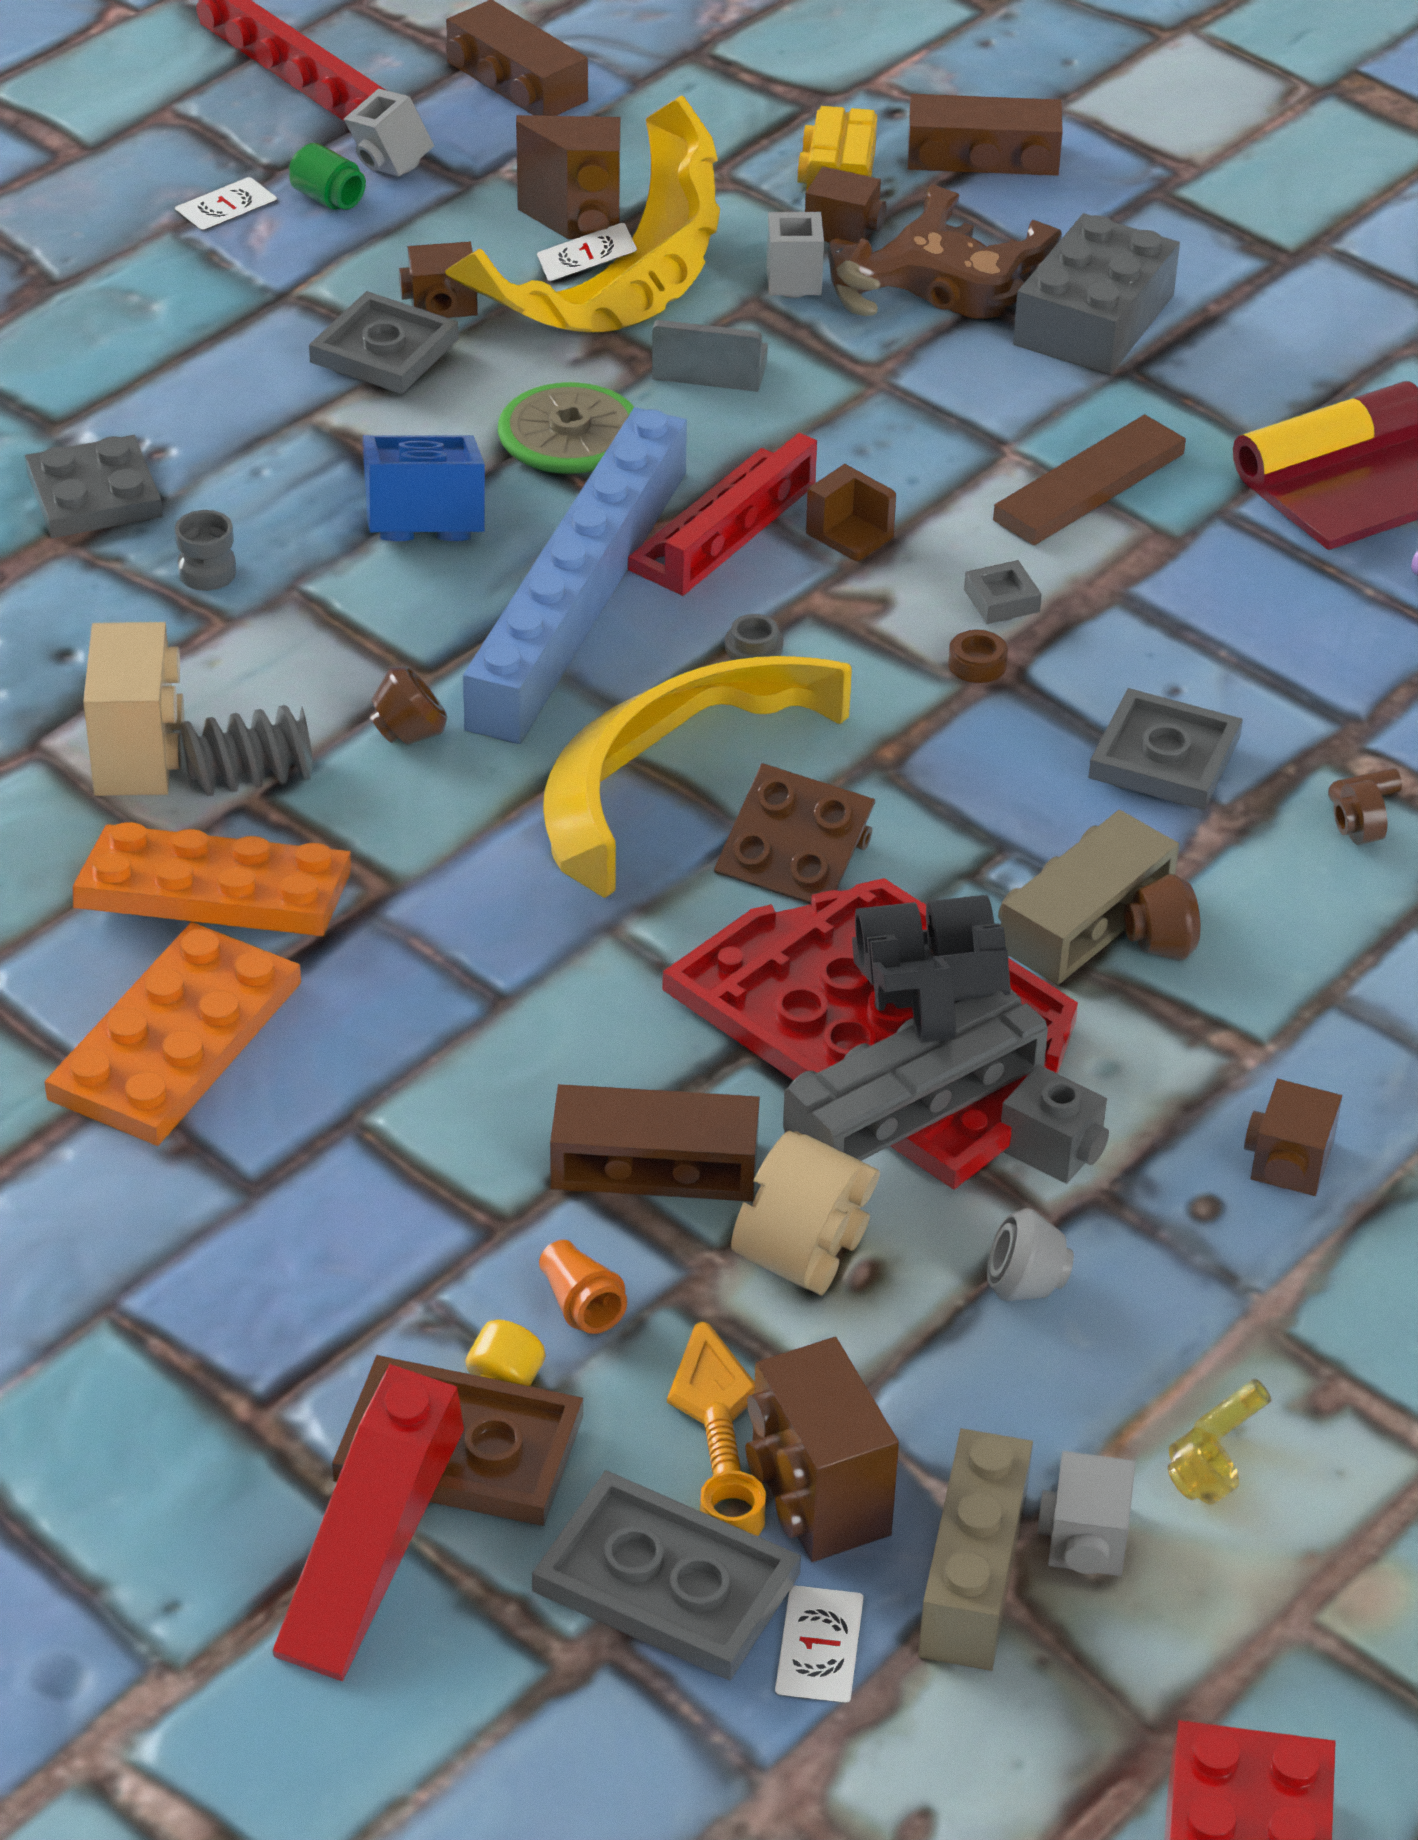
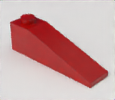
M389 1364L354 1436L272 1652L275 1658L343 1682L464 1431L457 1386Z

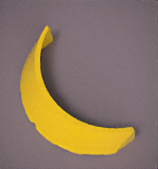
M684 96L677 97L646 118L651 154V175L646 206L637 230L632 237L637 251L616 258L605 270L588 281L561 291H555L549 284L537 280L516 285L510 283L499 273L482 249H477L445 271L446 275L471 290L531 319L561 329L579 332H606L631 327L644 322L665 310L668 302L680 298L692 285L706 262L704 255L710 237L717 232L720 207L715 201V180L712 164L717 162L718 159L712 136Z
M796 656L753 657L716 663L671 678L609 709L587 724L562 750L553 765L545 787L543 803L544 821L551 842L552 856L561 872L603 898L608 897L616 890V841L603 814L600 799V782L700 710L722 704L732 705L754 714H771L789 706H801L816 711L837 724H841L849 718L851 665L827 659Z

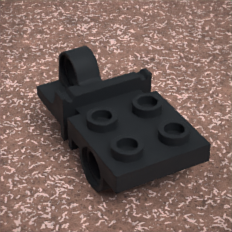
M988 895L927 901V929L922 930L920 912L915 902L858 908L855 911L856 937H852L854 963L869 982L874 985L876 1008L882 1011L887 1003H893L897 1009L912 1007L915 1030L920 1043L955 1039L956 1017L954 1001L993 997L995 992L999 990L1004 995L1011 994L1008 950L1005 945L1004 928L1000 927L999 923H994L992 906Z

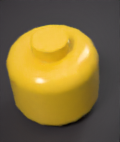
M496 1319L488 1321L481 1329L466 1356L465 1362L468 1372L472 1375L531 1386L545 1361L546 1352L544 1345L538 1337L526 1328L508 1320Z

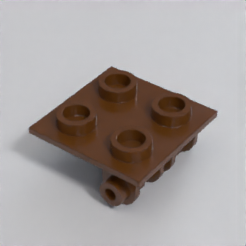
M761 763L715 865L714 872L811 904V895L837 890L855 848L865 850L868 847L872 836V827L867 826L866 823L876 801L874 798Z

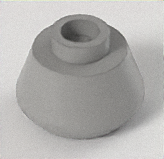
M1029 1208L1008 1215L1001 1223L995 1235L988 1259V1283L996 1295L1004 1301L1038 1299L1048 1297L1054 1288H1063L1071 1274L1074 1260L1072 1249L1066 1248L1067 1244L1064 1233L1036 1211Z

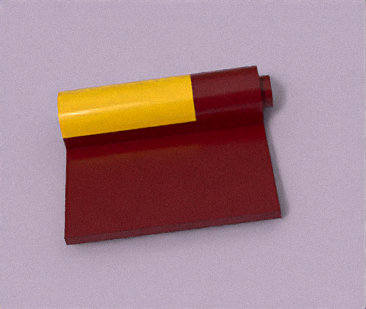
M1403 381L1239 435L1234 441L1232 449L1233 461L1241 480L1328 551L1418 520V387L1410 381Z

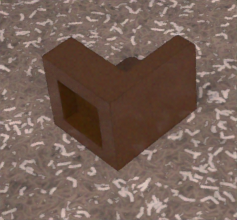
M844 463L808 488L806 534L854 561H860L894 537L896 493L893 489Z

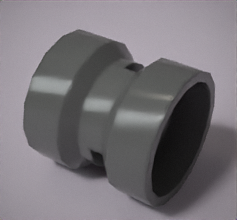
M198 510L183 515L176 522L174 528L176 545L178 550L181 551L177 560L181 582L187 587L202 591L216 590L227 586L234 580L236 575V560L233 551L230 549L234 541L231 519L215 510Z

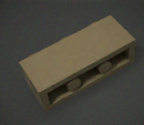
M1120 809L1099 826L1094 825L1090 827L1078 843L1060 857L1055 856L1051 858L1037 876L1022 888L1011 890L1002 901L998 918L1001 921L1000 927L1004 928L1008 956L1059 985L1125 930L1124 908L1126 904L1133 903V897L1137 890L1168 874H1176L1180 843Z
M960 1428L923 1600L918 1658L993 1671L1027 1497L1033 1446L1032 1440Z

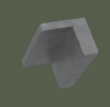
M664 320L655 321L652 330L653 380L759 392L768 355V343H762V334L760 332Z

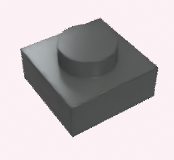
M1019 560L965 572L964 591L986 624L1007 621L1040 612L1042 594Z

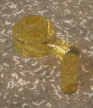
M1252 1379L1195 1422L1190 1431L1169 1446L1171 1463L1168 1464V1473L1176 1488L1186 1498L1190 1500L1198 1498L1206 1504L1213 1505L1239 1486L1237 1470L1228 1453L1222 1447L1221 1438L1272 1401L1268 1390L1259 1380Z

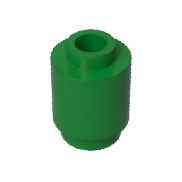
M319 143L307 144L298 150L291 159L289 179L295 190L333 210L340 208L349 210L361 200L366 188V179L356 163Z

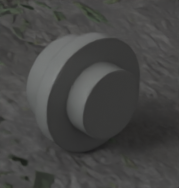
M747 614L737 618L725 636V651L733 660L781 656L783 652V636L778 630L776 622L765 615Z

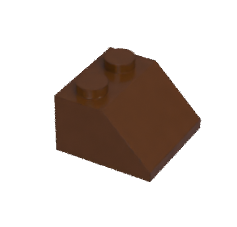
M516 115L518 210L567 239H577L619 224L621 117Z

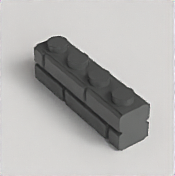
M1012 989L1010 995H1004L999 990L995 992L993 997L954 1001L956 1017L955 1039L920 1043L915 1030L914 1018H911L898 1029L896 1034L872 1046L866 1043L860 1044L851 1049L842 1061L819 1073L806 1071L795 1078L789 1088L784 1090L785 1133L790 1130L792 1132L797 1131L803 1135L806 1134L862 1161L1028 1075L1038 1064L1044 1066L1048 1033L1046 1021L1027 1003L1022 1005L1020 997Z

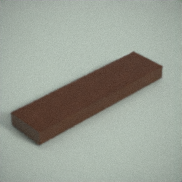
M1144 414L994 504L993 521L1035 546L1182 456L1185 451L1186 438Z

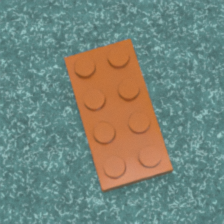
M132 822L117 825L106 824L72 886L73 908L324 936L351 873V851L330 849L328 846L320 843H307L300 846L272 843L257 836H246L239 839L209 836L195 829H185L178 832L147 829L141 824Z
M191 921L44 1081L47 1100L159 1146L301 984L300 964Z

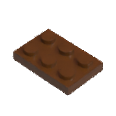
M376 1355L333 1459V1482L338 1481L358 1426L389 1364L457 1386L464 1431L430 1502L545 1526L583 1419V1397Z

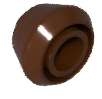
M407 666L391 667L371 699L376 710L369 716L379 732L390 743L400 738L407 745L443 733L448 716L431 689L411 668Z
M1168 874L1137 890L1133 897V903L1126 904L1124 908V925L1128 939L1131 942L1137 941L1143 952L1177 961L1185 960L1197 948L1201 930L1199 906L1191 884L1176 874Z

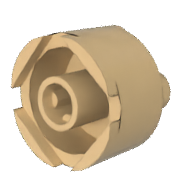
M787 1131L770 1150L753 1180L761 1184L752 1206L745 1202L742 1204L733 1230L731 1249L746 1260L822 1296L829 1288L837 1272L839 1259L835 1256L841 1247L853 1251L865 1233L870 1220V1214L860 1208L865 1206L877 1185L880 1171L806 1134L803 1135L797 1131Z

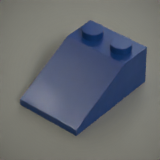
M363 435L369 532H380V539L386 541L413 540L414 532H437V539L465 541L471 539V532H485V463L474 435Z

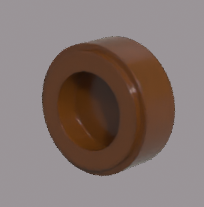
M974 629L956 635L950 642L949 669L956 677L967 682L987 683L997 680L1005 673L1007 668L1008 646L1000 636L990 631Z

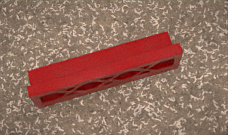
M799 432L774 453L760 448L629 555L628 571L681 596L687 594L804 496L808 488L816 483L817 440ZM665 556V565L655 561L656 558Z

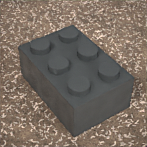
M1083 213L1017 291L1013 345L1111 375L1174 296L1180 242L1162 237L1157 232L1151 230H1139L1112 222V220L1105 216Z

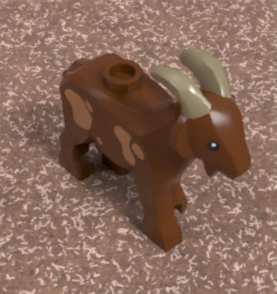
M931 184L925 198L923 213L882 249L873 252L871 244L864 238H861L857 243L839 238L831 240L828 247L831 282L847 311L861 316H873L878 311V306L874 302L863 298L862 293L891 286L905 289L929 301L938 309L949 310L969 318L989 319L1001 317L1009 306L1017 302V291L1029 278L1031 266L1040 264L1061 240L1062 232L1053 226L1031 220L1025 240L1016 241L1011 239L1007 243L989 245L987 247L979 240L972 238L973 225L964 222L961 226L953 227L946 224L952 216L953 207L959 201V194Z

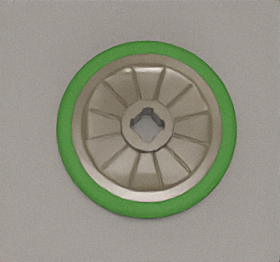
M561 382L542 385L518 395L508 403L498 420V435L504 448L514 458L533 468L566 474L592 472L634 406L620 394L593 384Z

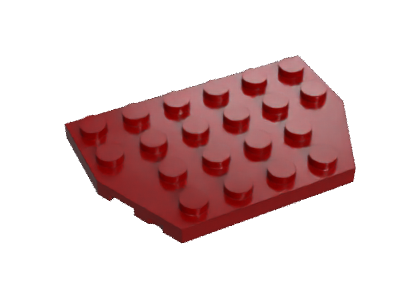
M882 878L856 884L848 890H830L811 895V904L779 912L775 911L772 904L752 908L663 971L662 990L794 1080L806 1071L819 1073L842 1061L854 1047L864 1043L872 1046L896 1034L906 1021L913 1018L912 1007L897 1009L893 1003H887L882 1011L876 1008L874 985L869 982L854 963L852 937H856V909L915 902L920 912L922 930L927 929L926 905L887 879ZM1008 958L1011 989L1020 997L1022 1005L1027 1003L1046 1021L1048 1033L1043 1067L1058 1074L1076 1023L1078 1002ZM1028 1075L904 1138L890 1147L955 1190L1010 1146L1012 1127L1001 1122L1003 1102Z

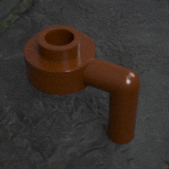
M1396 768L1337 780L1329 786L1328 796L1334 803L1336 825L1342 835H1349L1356 845L1383 840L1386 837L1388 822L1382 795L1401 791L1402 781Z

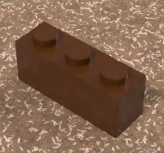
M488 0L446 19L447 62L528 113L536 116H557L588 101V57L494 0Z
M910 94L907 170L1059 176L1063 134L1061 99Z
M558 1084L550 1140L551 1189L753 1202L760 1096Z

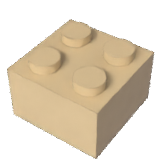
M166 622L92 623L83 703L94 796L168 795L170 770L181 769L180 733H173V730H181V722L185 721L183 693L176 694V687L172 686V683L180 682L179 647H168Z

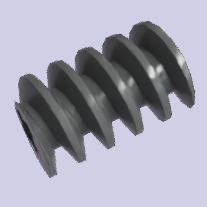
M279 706L275 724L273 725L264 710L257 709L253 713L251 728L249 729L246 727L240 714L232 713L229 716L227 730L224 733L214 717H207L204 722L202 736H198L191 722H181V737L190 787L192 788L193 781L198 780L207 796L214 795L217 777L221 776L231 792H238L241 773L245 772L249 775L255 788H262L265 770L270 768L279 783L286 784L289 767L294 764L304 780L311 779L313 768L312 750L307 721L302 706L298 721H296L288 706Z

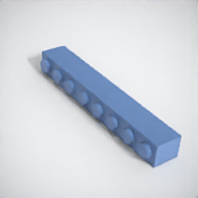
M633 408L464 672L465 731L521 744L627 571L628 556L643 545L685 476L687 419L667 415L658 410Z

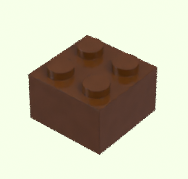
M837 1337L828 1338L757 1361L755 1364L754 1394L749 1395L747 1398L748 1412L753 1424V1438L751 1442L746 1443L745 1452L752 1475L762 1484L767 1483L775 1496L777 1516L785 1534L789 1538L798 1537L811 1562L892 1536L899 1441Z

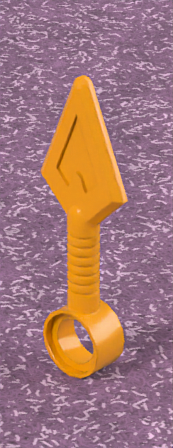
M699 1322L693 1328L669 1391L667 1403L705 1426L713 1476L701 1488L700 1511L759 1536L765 1527L766 1491L758 1479L741 1471L733 1421L747 1408V1398L749 1395L754 1394L755 1382L711 1325L706 1322ZM736 1498L746 1501L752 1506V1509L742 1516L727 1517L719 1514L714 1509V1506L722 1500Z

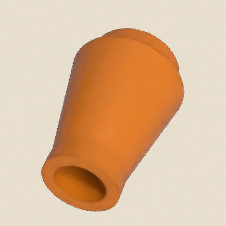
M558 1240L544 1249L539 1259V1267L550 1283L566 1322L574 1329L583 1330L590 1334L603 1333L614 1327L625 1314L628 1303L625 1294V1284L622 1278L578 1250L571 1241Z

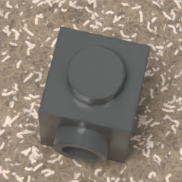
M1038 1064L1003 1102L1001 1122L1012 1127L1010 1146L1003 1152L1067 1184L1085 1163L1093 1165L1106 1147L1109 1138V1130L1104 1127L1107 1098Z

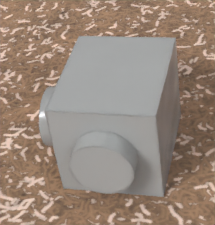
M377 89L344 118L357 144V156L366 167L373 171L377 170L400 177L402 174L413 170L419 164L420 158L434 147L410 96Z
M768 212L766 266L769 295H783L789 298H799L805 295H822L824 237L821 212Z
M1062 1451L1057 1492L1042 1490L1037 1530L1039 1535L1052 1536L1048 1566L1073 1569L1084 1574L1102 1573L1122 1576L1136 1461Z

